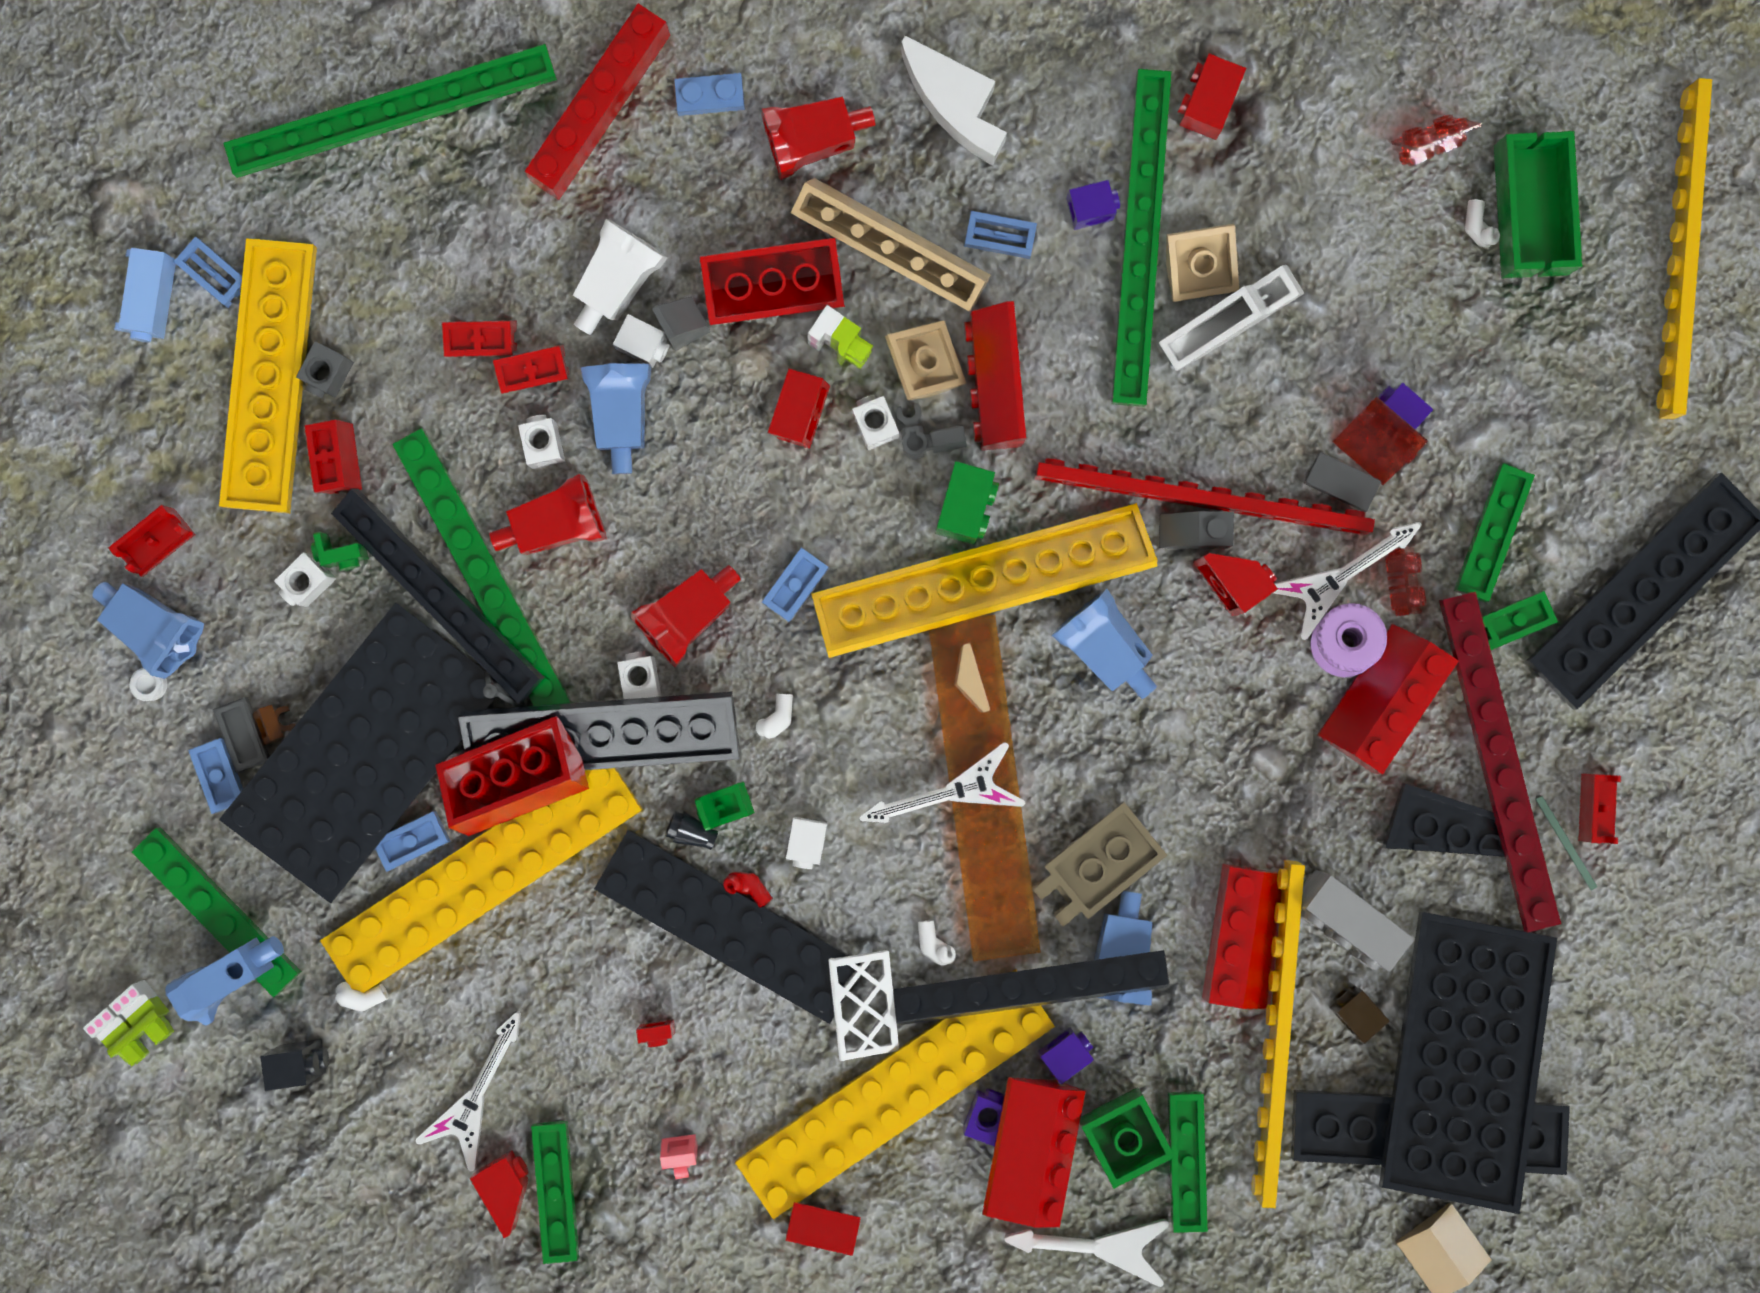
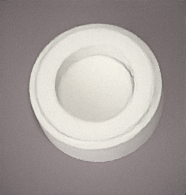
M140 668L131 676L129 687L131 693L137 699L155 701L165 694L167 679L151 676L144 668Z

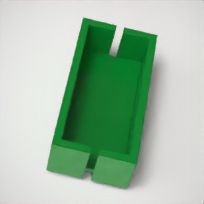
M1575 131L1544 132L1538 138L1537 133L1506 134L1494 145L1501 279L1532 277L1537 273L1538 277L1570 275L1583 266Z

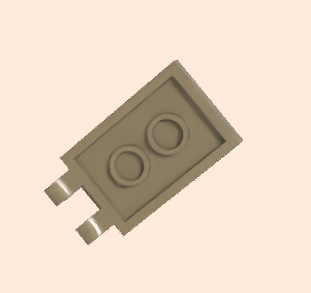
M1123 801L1047 862L1044 866L1050 874L1038 881L1032 888L1041 900L1055 889L1060 892L1068 903L1061 906L1053 914L1064 927L1081 912L1087 919H1090L1163 860L1167 854Z

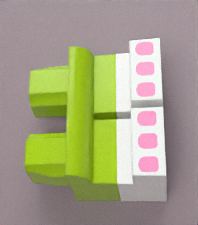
M826 305L808 332V344L820 351L824 343L837 351V361L841 366L847 360L861 370L871 355L873 345L860 337L861 327L828 305Z
M145 980L132 984L109 1007H106L83 1028L91 1038L97 1037L105 1045L110 1058L119 1055L131 1067L141 1062L150 1053L139 1040L145 1033L155 1045H158L174 1032L169 1021L165 1018L170 1011Z

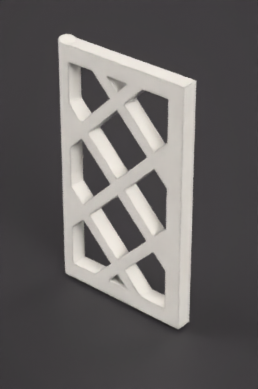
M883 950L830 958L828 961L839 1061L898 1051L899 1043L889 951ZM882 959L883 975L879 980H876L864 970L871 961ZM849 965L856 971L846 984L842 986L838 983L837 967ZM860 975L874 984V987L863 1001L849 991ZM880 989L885 992L887 1006L882 1015L868 1006ZM845 995L859 1005L848 1021L842 1018L840 1002ZM864 1010L878 1019L867 1035L853 1026ZM883 1024L889 1027L890 1043L878 1045L872 1039ZM850 1030L863 1041L857 1049L846 1051L844 1036Z

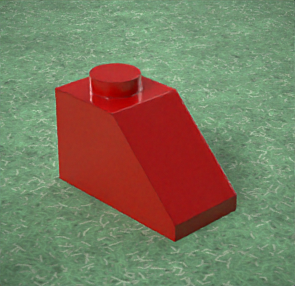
M512 1150L478 1169L470 1178L503 1238L510 1236L517 1226L529 1181L527 1165L520 1156L516 1157Z

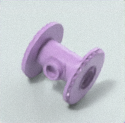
M1343 604L1330 610L1313 630L1310 642L1311 652L1316 663L1325 672L1337 677H1353L1366 671L1381 658L1387 644V632L1382 619L1372 609L1360 604ZM1342 635L1350 636L1354 641V647L1346 646L1342 641Z

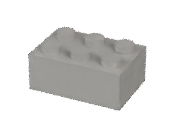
M1315 870L1303 886L1301 918L1320 930L1322 927H1325L1326 931L1323 934L1346 950L1354 949L1350 955L1375 972L1379 967L1391 972L1415 940L1329 874Z

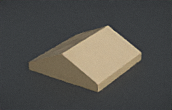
M1234 224L1167 234L1166 267L1173 302L1231 293L1239 290Z
M945 321L885 336L907 400L929 398L966 384Z
M968 643L960 647L954 685L979 712L990 711V707L971 644Z
M1448 1203L1396 1241L1398 1247L1431 1293H1453L1470 1285L1492 1261L1452 1203Z

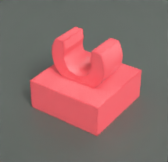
M696 1134L662 1139L660 1152L662 1169L673 1168L675 1179L688 1178V1168L691 1165H696L698 1148Z

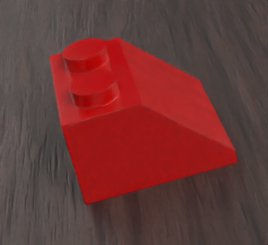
M1208 553L1193 562L1232 617L1246 613L1278 590L1274 584L1277 579L1272 570L1266 564L1261 566L1255 560Z

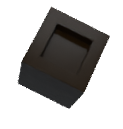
M1355 985L1351 989L1346 987L1341 990L1333 999L1335 1003L1329 1007L1353 1036L1363 1044L1390 1022L1367 994Z

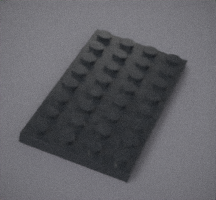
M395 602L228 807L219 821L329 903H333L436 774V764L446 761L463 740L458 718L461 711L484 710L495 700L496 697L487 698L483 693V689L486 686L485 670Z
M1419 912L1379 1187L1520 1214L1557 945L1556 937Z

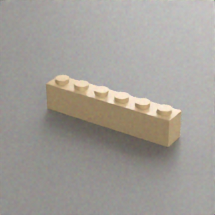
M816 178L804 183L791 211V214L967 311H970L976 305L991 276L987 272Z

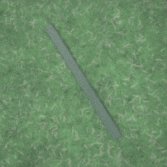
M1543 796L1535 799L1590 890L1592 891L1597 888V884Z

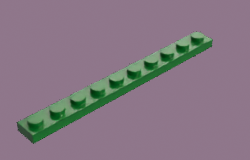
M546 44L233 139L223 144L232 174L239 178L557 80L548 48Z
M1138 69L1136 73L1111 401L1113 405L1145 407L1147 405L1172 71Z
M421 428L393 443L394 449L486 619L545 677L529 695L533 706L573 703L426 431Z

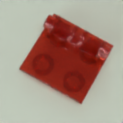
M1452 114L1444 115L1434 119L1433 125L1424 129L1422 127H1414L1401 133L1402 137L1391 141L1392 145L1402 147L1403 152L1399 153L1401 164L1403 166L1407 164L1413 166L1427 160V158H1433L1434 152L1437 155H1441L1443 152L1461 147L1462 142L1467 140L1466 133L1482 127V123L1469 121L1466 117L1455 118Z
M1376 396L1332 442L1384 485L1406 463L1409 464L1418 455L1417 452L1428 440Z
M1411 546L1396 548L1385 557L1387 574L1404 572V575L1389 576L1387 580L1405 579V585L1388 588L1389 590L1406 589V592L1390 593L1391 610H1395V617L1422 614L1421 607L1426 606V593L1424 586L1419 587L1417 573H1422L1420 553H1415L1414 547Z

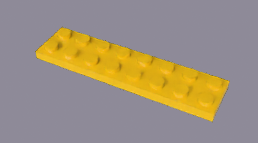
M246 238L219 507L287 514L291 512L304 383L296 378L306 359L317 253V247L314 244Z

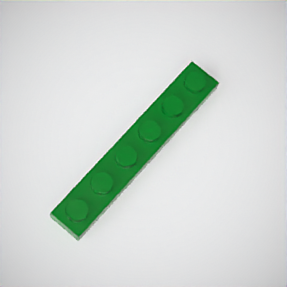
M161 827L155 828L132 851L141 863L229 953L256 937L260 943L268 939L263 931ZM284 953L271 961L274 965L273 968L256 978L273 998L278 996L302 972Z

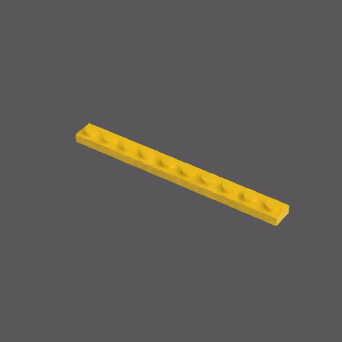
M1698 78L1685 88L1680 99V108L1683 110V122L1677 134V140L1681 143L1680 156L1675 164L1678 186L1672 199V207L1676 209L1675 222L1671 226L1669 235L1670 241L1673 242V249L1667 264V274L1670 275V287L1664 299V306L1668 309L1667 322L1662 329V341L1665 342V350L1659 364V373L1663 375L1662 388L1659 390L1656 399L1657 408L1660 409L1659 419L1673 420L1686 415L1713 79Z
M1284 860V869L1280 868L1277 876L1278 889H1282L1281 903H1276L1274 911L1275 923H1279L1278 937H1273L1271 946L1272 957H1276L1275 971H1270L1269 991L1273 992L1272 1005H1267L1266 1024L1270 1026L1269 1039H1264L1263 1058L1267 1060L1266 1073H1261L1260 1092L1264 1094L1263 1107L1259 1106L1257 1125L1261 1128L1260 1141L1256 1140L1254 1146V1158L1259 1163L1258 1174H1253L1251 1181L1252 1195L1256 1196L1261 1207L1276 1209L1305 871V865L1298 861Z

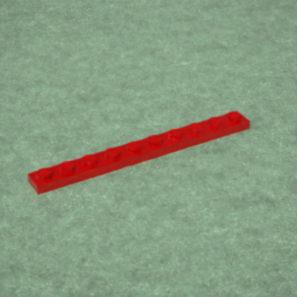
M1046 458L1045 463L1039 462L1035 470L1034 480L1222 512H1234V514L1364 536L1373 533L1375 519L1366 518V512L1346 509L1344 514L1332 512V506L1324 504H1312L1311 508L1298 506L1299 501L1294 499L1278 498V503L1265 501V495L1246 492L1245 497L1231 495L1232 490L1223 487H1212L1211 491L1198 489L1199 484L1193 482L1178 481L1177 486L1165 484V478L1146 475L1145 480L1131 478L1132 473L1128 471L1112 470L1111 474L1098 472L1099 467L1087 464H1079L1078 469L1065 467V461Z

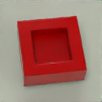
M674 1019L640 1024L636 1029L638 1044L647 1042L648 1047L668 1044V1039L673 1038L675 1034Z

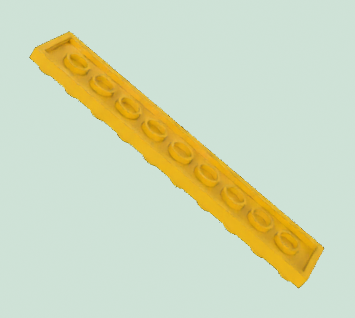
M1136 503L811 593L826 651L828 657L831 658L1157 567L1158 560Z
M617 768L585 770L589 789L492 827L321 939L320 942L351 989L365 993L641 812L643 808Z
M1041 1005L941 1019L900 1047L898 1051H894L736 1159L735 1164L774 1220L793 1207L794 1202L798 1203L1043 1036L1053 1029L1055 1025Z

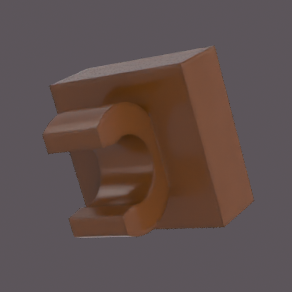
M271 704L259 708L252 714L264 746L278 742L283 737V734H285V731H291L294 728L295 723L285 726L279 722V716L290 711L288 706L279 707L274 711Z

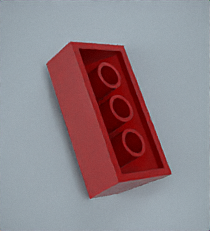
M835 238L699 257L710 325L824 310L826 305L831 308L845 307Z
M1006 301L971 311L970 321L964 322L965 341L972 342L973 355H967L968 375H975L976 388L970 389L971 408L978 409L979 422H973L974 442H981V451L1022 447L1026 440L1014 301Z
M1391 624L1386 631L1387 644L1381 658L1366 671L1355 677L1317 734L1318 737L1371 773L1382 775L1459 662L1432 642L1394 624Z
M556 716L436 764L448 828L467 836L589 789L582 757L562 722Z
M1222 864L1202 998L1208 1003L1240 1009H1266L1267 1005H1271L1272 991H1269L1270 971H1275L1276 957H1272L1271 946L1273 937H1278L1279 923H1275L1274 911L1276 903H1281L1282 889H1278L1277 886L1278 872Z
M1008 1077L982 1215L1034 1228L1060 1227L1086 1091L1067 1083L1060 1084L1058 1080Z

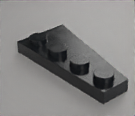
M1402 783L1382 848L1505 857L1493 812Z

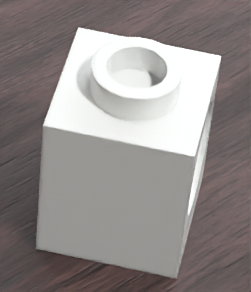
M629 314L613 343L617 351L643 364H649L652 368L657 361H663L669 349V344L666 343L668 337L665 332Z
M870 395L856 402L858 407L853 408L852 413L868 451L899 438V431L884 396L876 399L875 395ZM873 412L881 414L884 418L883 425L876 429L868 427L865 423L866 416Z
M536 415L527 418L526 424L518 425L527 466L536 469L565 462L557 422L552 418L547 419L546 415ZM541 432L548 433V444L541 449L535 448L533 443L535 436Z
M303 552L274 582L281 588L278 593L287 603L292 606L297 604L308 607L336 578L325 567L320 566V562H316L312 554ZM306 573L309 577V585L305 590L300 591L297 587V580L300 575Z
M645 651L625 654L626 661L617 662L624 699L662 697L655 657H646ZM641 666L647 671L648 678L643 685L636 686L631 681V672L634 668Z
M800 817L793 818L786 859L793 860L792 866L812 869L813 864L820 865L828 822Z

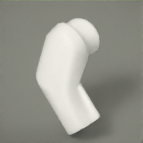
M1469 200L1465 220L1466 233L1480 247L1488 248L1491 245L1497 244L1500 238L1498 229L1492 226L1489 227L1483 221L1485 201Z
M776 694L775 712L766 719H759L756 723V732L759 736H765L768 739L774 738L791 724L793 695Z
M934 920L917 922L921 953L938 965L952 963L955 960L956 952L952 946L936 938Z
M347 982L340 983L335 989L337 994L335 999L338 1004L356 1011H365L389 998L383 984L373 987L365 993L351 989Z

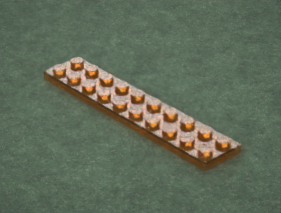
M996 616L975 617L929 630L949 783L1000 744L1007 743L1009 747L996 768L992 781L996 786L1020 798ZM968 643L971 644L990 707V711L979 712L954 685L960 647ZM951 801L973 962L1041 953L1021 807Z

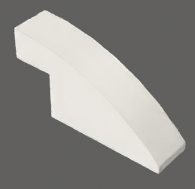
M904 36L901 47L904 64L924 105L954 140L972 154L993 166L1005 143L1007 132L980 119L994 91L995 81Z
M1282 265L1253 285L1243 286L1160 341L1159 344L1175 370L1178 371L1264 320L1303 295L1304 292L1289 267Z

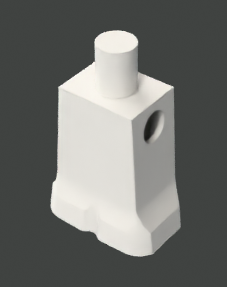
M608 219L605 220L600 231L599 246L573 296L585 303L574 325L589 335L593 333L603 315L610 320H618L648 276L655 270L660 269L668 259L667 256L649 243Z

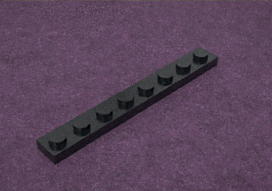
M351 489L331 514L517 703L523 702L545 677L359 489Z
M1161 950L893 989L896 1023L905 1025L1170 987L1165 951Z

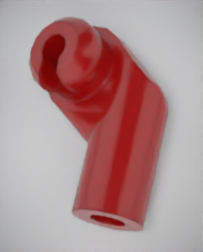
M732 872L724 879L723 887L727 893L750 894L759 908L773 900L764 884L754 873Z

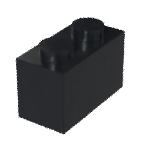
M322 1039L282 1044L260 1056L265 1091L308 1085L326 1073V1068L329 1065L328 1051L326 1047L322 1046Z

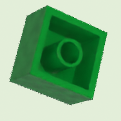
M955 461L937 524L936 535L972 545L976 542L977 537L983 539L990 519L989 515L984 514L986 505L992 506L999 487V483L993 481L996 472Z
M1138 1087L1081 1116L1080 1125L1113 1189L1175 1157Z

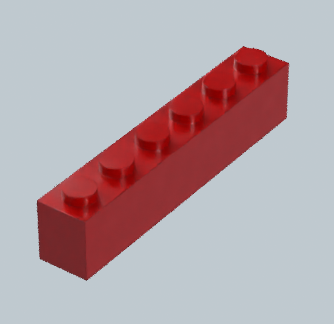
M639 3L636 5L524 172L533 184L560 200L671 36L665 20Z

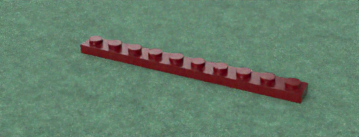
M1476 591L1439 600L1453 657L1459 661L1456 665V670L1523 930L1525 932H1532L1560 925L1559 912Z

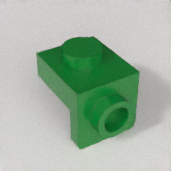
M323 532L313 533L315 542L311 543L312 554L315 561L320 562L322 567L334 568L339 566L340 571L360 567L359 561L369 559L367 550L359 543L332 549L328 534Z
M744 781L695 798L697 816L706 831L755 814Z

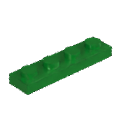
M1504 463L1499 465L1456 582L1455 592L1467 594L1476 591L1478 600L1482 602L1490 601L1533 483L1534 474Z
M1202 1091L1168 1092L1169 1146L1175 1156L1170 1159L1171 1229L1173 1233L1208 1232L1204 1094Z
M568 1121L536 1123L531 1126L543 1264L578 1261L579 1248Z

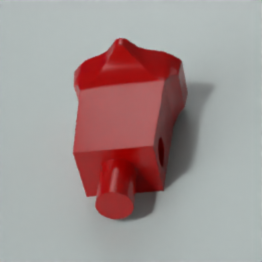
M843 97L791 108H762L761 111L763 126L780 180L792 176L805 165L854 149L856 140L854 132L876 126L871 106L848 112Z
M582 474L568 479L560 488L506 511L510 525L489 533L495 551L518 545L520 553L525 555L535 554L581 540L597 542L607 539L590 485Z
M727 565L711 579L701 569L658 601L642 605L632 611L630 617L649 643L675 668L684 659L689 645L729 608L731 602L724 594L741 581V578L730 565Z

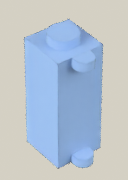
M137 248L127 249L126 257L129 258L120 320L119 323L115 322L114 330L127 332L130 334V339L150 343L152 337L164 339L176 266L173 262L175 259L165 252Z

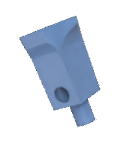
M609 363L581 367L583 381L590 392L596 448L601 451L611 450L612 474H632L631 449L645 448V391L651 380V366L649 364Z
M102 582L94 589L93 598L106 607L97 620L138 656L142 667L151 676L167 678L183 662L193 657L196 653L197 642L204 628L203 622L192 616L173 611L136 587L122 584L116 590L109 583Z
M1107 588L1085 603L1051 635L1061 645L1071 649L1111 691H1114L1126 681L1137 695L1144 699L1156 689L1157 685L1142 669L1153 654L1120 613L1115 599Z
M1123 891L1121 893L1118 916L1104 913L1094 960L1150 952L1152 922L1138 919L1142 894ZM1151 990L1097 997L1124 1003L1152 1006Z
M275 936L261 943L256 937L214 963L194 969L174 979L166 985V996L180 1018L186 1021H198L207 1026L214 1021L218 1006L228 994L274 967L271 961L284 953L283 945Z

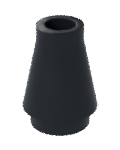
M674 811L665 833L666 837L672 839V843L703 847L709 850L713 848L718 835L717 830L711 829L706 831L702 822L686 811H683V813Z

